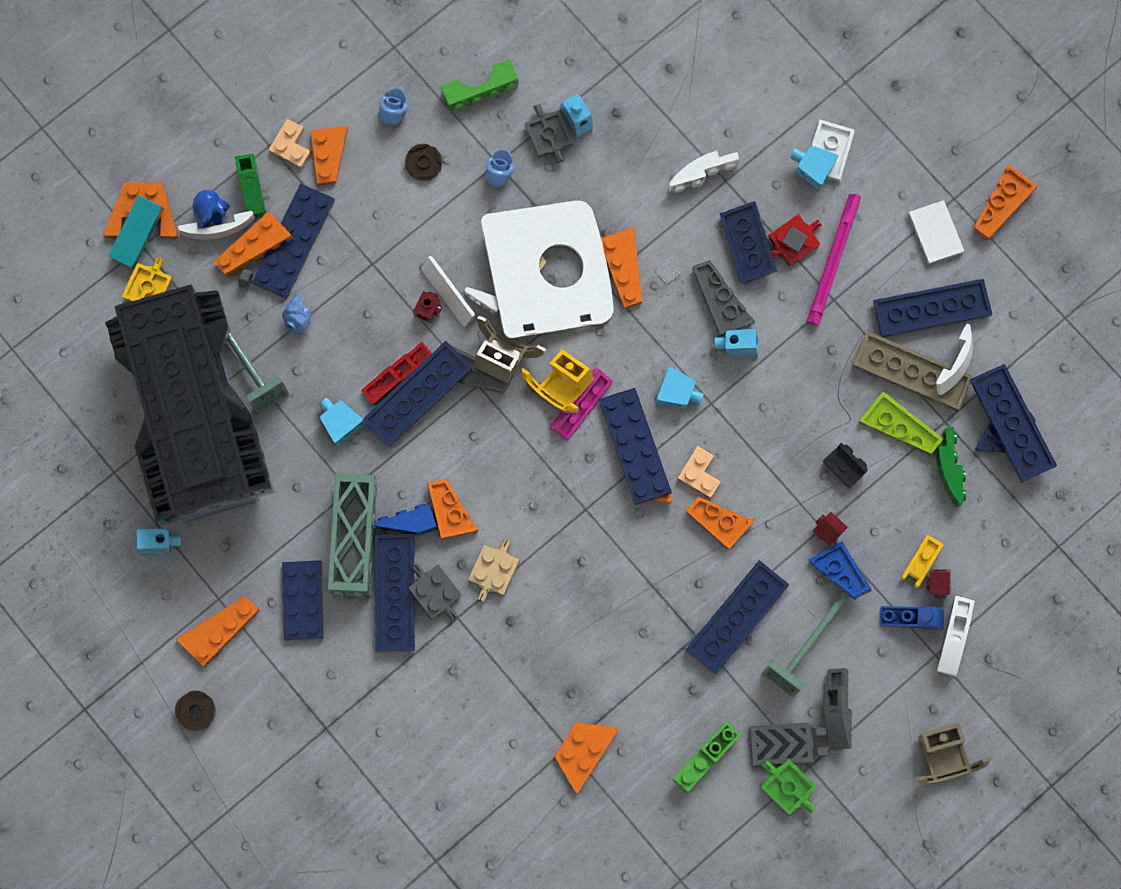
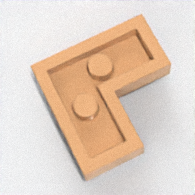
M287 119L270 146L269 152L302 169L311 155L309 150L296 144L304 131V127Z
M697 446L679 475L678 480L711 499L721 481L705 472L714 455Z

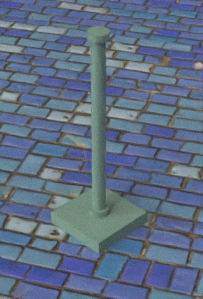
M230 332L227 341L258 386V389L246 396L256 414L289 395V392L279 375L266 384L263 382Z
M843 591L786 669L772 660L762 674L790 696L794 697L805 684L792 675L793 671L849 598V595Z

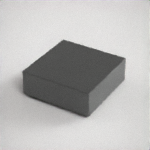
M791 227L781 244L798 253L808 236Z

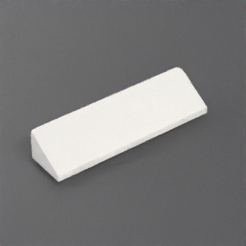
M428 257L421 267L422 272L461 325L466 327L475 320L474 312L434 258Z

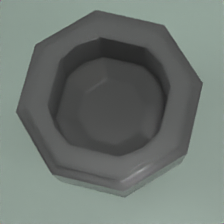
M244 269L240 273L238 279L240 287L245 289L250 287L253 272Z

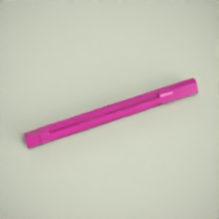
M858 194L848 195L840 224L806 321L811 325L820 324L824 307L861 201V196Z

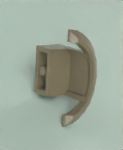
M481 316L477 317L479 329L489 340L484 341L477 352L473 367L508 383L523 357L537 358L545 352V348L540 344L525 346L507 339L492 327L489 319Z
M959 723L925 732L918 739L930 776L917 777L916 781L928 785L960 777L987 767L992 757L969 764L963 746L966 741Z

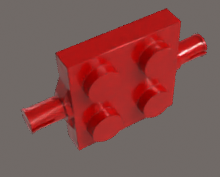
M798 214L769 234L768 238L774 246L772 251L774 259L780 256L790 267L817 248L820 243L814 236L813 231L822 226L819 223L820 221L816 220L808 225ZM791 227L808 236L798 253L781 244Z

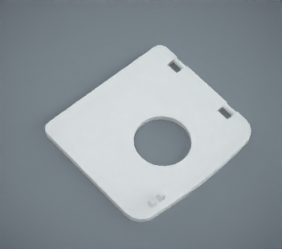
M570 201L491 213L482 217L481 227L503 333L507 338L514 339L529 335L599 325L611 318L613 314V300L606 258L593 211L587 203L583 201ZM556 245L567 246L579 255L583 271L577 283L570 287L559 288L552 286L542 277L539 261L543 252L548 248ZM590 315L591 321L581 322L580 316ZM533 324L534 330L524 332V325Z

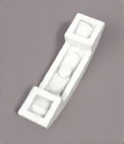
M253 211L234 214L235 222L199 229L197 222L178 226V229L182 236L192 239H219L236 234L247 228L255 221Z
M966 324L959 338L961 352L952 369H943L936 383L939 395H943L955 386L970 364L973 353V339L969 324Z

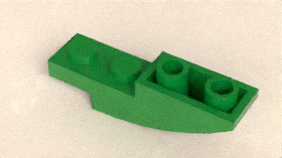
M946 427L943 430V446H938L936 449L937 467L949 498L955 506H961L963 501H966V490H963L966 472L963 471V465H955L958 461V454L954 448V444H957V433H954V427Z

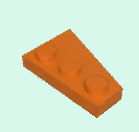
M348 126L311 130L317 185L334 184L337 182Z
M447 479L427 483L440 540L478 532V528L473 524L468 512L458 500L459 498Z
M698 497L685 511L728 550L754 523L752 519H747L736 512H731L701 497Z

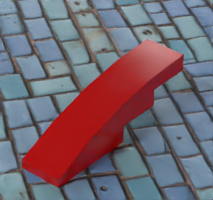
M420 342L408 354H404L392 366H388L361 391L372 405H375L390 394L432 352L424 342Z

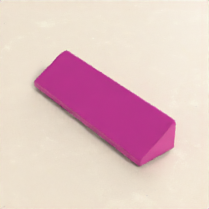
M595 368L592 370L594 381L573 403L579 408V411L577 413L561 411L550 425L554 432L567 441L613 382L600 369Z

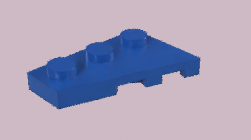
M843 541L808 559L809 563L854 600L872 591Z

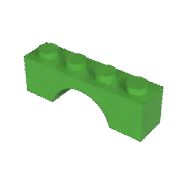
M509 59L493 65L492 75L483 85L472 87L463 84L457 79L441 85V91L449 111H459L466 105L478 104L487 97H496L505 90H514L518 86V77Z

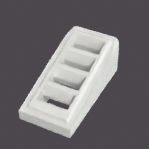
M469 287L465 288V296L493 315L498 316L499 309L496 296Z

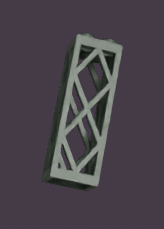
M335 473L328 591L334 598L346 599V596H354V599L364 600L366 596L370 597L377 498V480L375 475ZM361 489L369 490L368 502ZM358 493L365 506V510L351 528L344 512ZM342 518L349 532L340 544ZM366 526L364 552L357 538ZM355 543L363 558L348 578L340 562ZM338 569H339V571H340V573H341V575H342L344 581H337V579H338Z

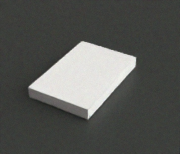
M819 120L812 145L839 155L837 162L826 179L840 182L855 130Z
M944 200L908 213L928 265L964 252Z

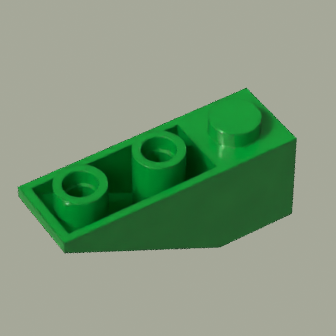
M254 154L236 156L235 162L246 212L253 211L254 215L266 213Z

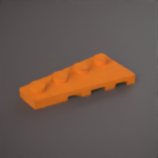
M1008 164L986 207H984L977 220L974 230L989 241L1037 189V185Z
M268 211L221 254L214 263L228 277L247 266L251 260L259 259L263 256V253L270 249L278 248L279 244L286 240L290 241L294 237Z
M633 227L601 238L606 262L624 309L642 303L635 231Z
M244 596L176 640L205 667L255 616L259 609Z

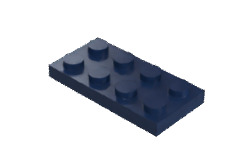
M753 201L719 213L741 283L745 284L778 272L757 203Z
M322 561L282 562L284 640L324 639Z

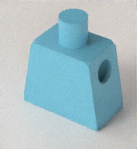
M579 94L561 103L559 109L576 138L593 130L591 114Z
M810 145L806 153L796 148L790 158L799 163L796 173L815 189L820 190L837 162L839 155Z
M756 329L726 331V338H715V349H726L728 356L758 357Z
M669 366L656 404L686 409L689 401L700 404L704 394L693 390L696 383L694 379Z
M326 398L319 404L325 412L320 416V419L336 447L365 424L364 420L341 400L333 405Z
M137 529L138 555L168 553L169 546H181V534L169 535V529ZM158 539L164 540L163 543H157L156 541Z

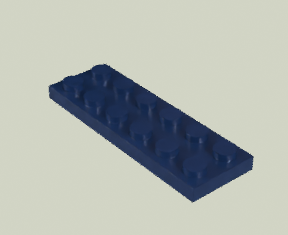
M300 183L281 222L282 226L294 238L290 241L286 240L279 244L278 248L270 249L266 252L252 281L254 285L286 299L288 298L335 201L333 197Z
M984 279L873 300L881 337L993 315Z
M445 341L366 415L363 420L390 448L473 368Z
M1003 364L970 379L969 381L1020 482L1023 483L1057 467L1006 365Z
M632 388L600 398L599 403L634 504L638 505L672 494L636 389Z
M414 534L375 535L376 652L415 651V599L407 590L415 582L414 571L411 569L414 566Z
M759 560L685 650L716 675L789 584Z

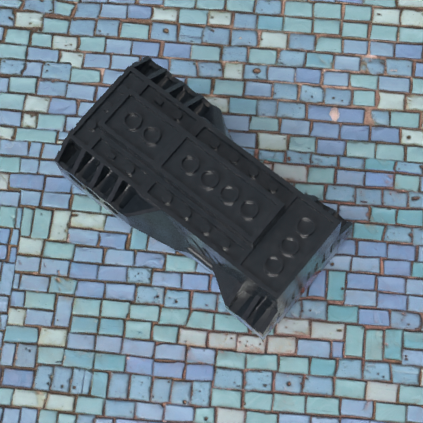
M190 284L114 306L117 316L106 321L105 324L109 332L115 359L134 375L144 411V420L134 447L144 477L155 522L161 526L180 520L188 523L259 502V497L275 493L253 416L228 381L220 353L231 330L218 290L196 292Z

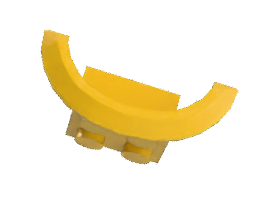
M561 350L550 362L553 371L541 384L524 368L521 369L526 383L543 399L565 413H577L579 411V408L573 403L594 381L590 368L564 350Z

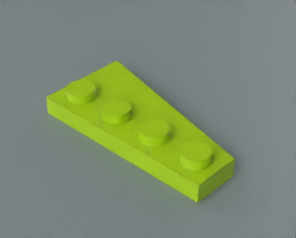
M885 392L881 393L859 421L929 454H932L943 440L941 436Z

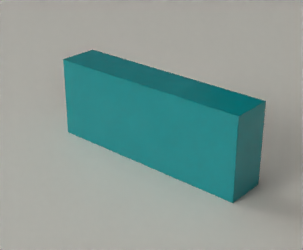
M138 195L108 256L135 269L164 208Z

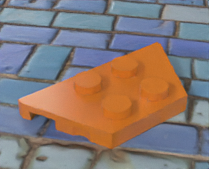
M575 723L554 756L577 794L619 730L617 727Z

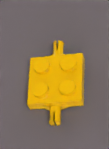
M157 257L153 267L137 263L122 294V298L134 301L168 291L173 278L160 270L164 259Z

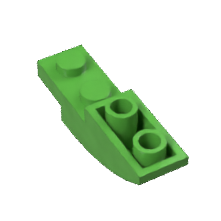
M725 722L672 781L687 794L741 735L728 722Z

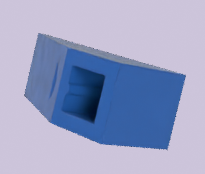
M425 504L417 505L414 507L415 510L409 512L407 510L399 511L396 513V516L390 518L388 516L380 517L377 519L378 522L374 523L376 529L418 536L438 530L430 505L426 506Z
M881 606L880 626L943 630L944 610L938 607Z

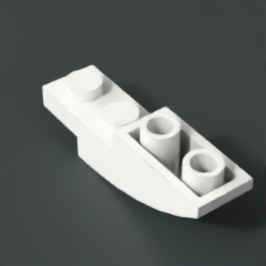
M714 151L689 163L671 180L668 187L669 193L673 191L679 193L690 186L693 188L701 186L705 182L706 174L711 176L718 173L719 170L734 169L739 162L737 152L719 157L718 152Z
M955 596L937 672L957 676L971 622L974 600Z

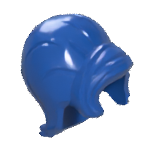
M213 190L200 191L193 200V213L200 221L197 223L198 228H207L211 222L221 225L223 223L222 216L230 208L228 202L220 199L219 195Z

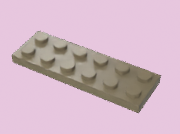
M867 331L852 367L956 411L960 409L970 385L969 380L973 377L968 373H964L955 386L943 395H939L936 383L943 369L951 370V366Z

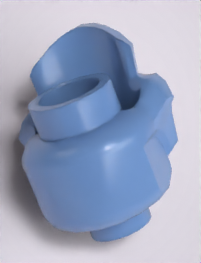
M401 88L388 91V95L380 100L381 105L378 117L386 126L398 124L408 110V104L405 103L407 96Z
M507 149L496 151L493 158L491 157L486 161L487 167L484 178L491 187L499 188L504 186L514 172V165L511 164L513 157Z
M296 294L282 313L286 329L297 334L302 333L309 326L311 317L310 310L302 304L304 299L299 294Z

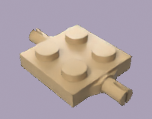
M504 539L500 549H493L486 545L483 546L468 579L482 588L477 598L478 600L485 602L489 592H496L505 596L520 562L519 559L507 553L511 541Z

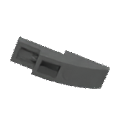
M846 668L827 670V687H823L825 720L832 750L852 748V710L848 708L849 670Z

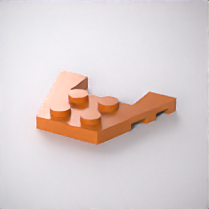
M124 182L104 231V237H118L123 227V219H127L139 195L164 208L159 218L161 220L160 237L178 239V232L162 182Z

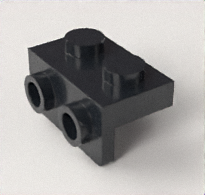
M840 443L822 462L850 489L868 471L866 468L867 464L861 458L857 459L853 455V450L847 444Z

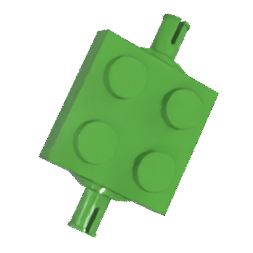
M789 758L776 768L768 760L763 763L762 767L770 775L761 785V788L789 815L800 806L807 809L810 814L813 812L812 809H816L808 799L817 786Z

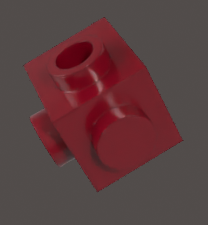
M423 291L413 310L414 316L432 323L435 315L439 316L442 310L439 296L430 291L428 293Z
M830 512L827 516L822 514L815 522L817 526L813 532L830 547L848 527L836 515Z
M951 569L930 570V578L926 579L927 590H930V595H935V598H947V595L951 594Z

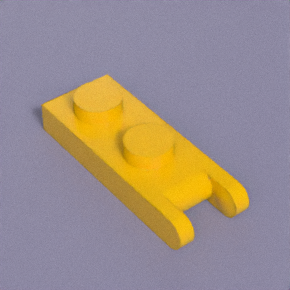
M927 534L900 579L904 581L907 575H910L917 580L914 587L918 589L944 544Z

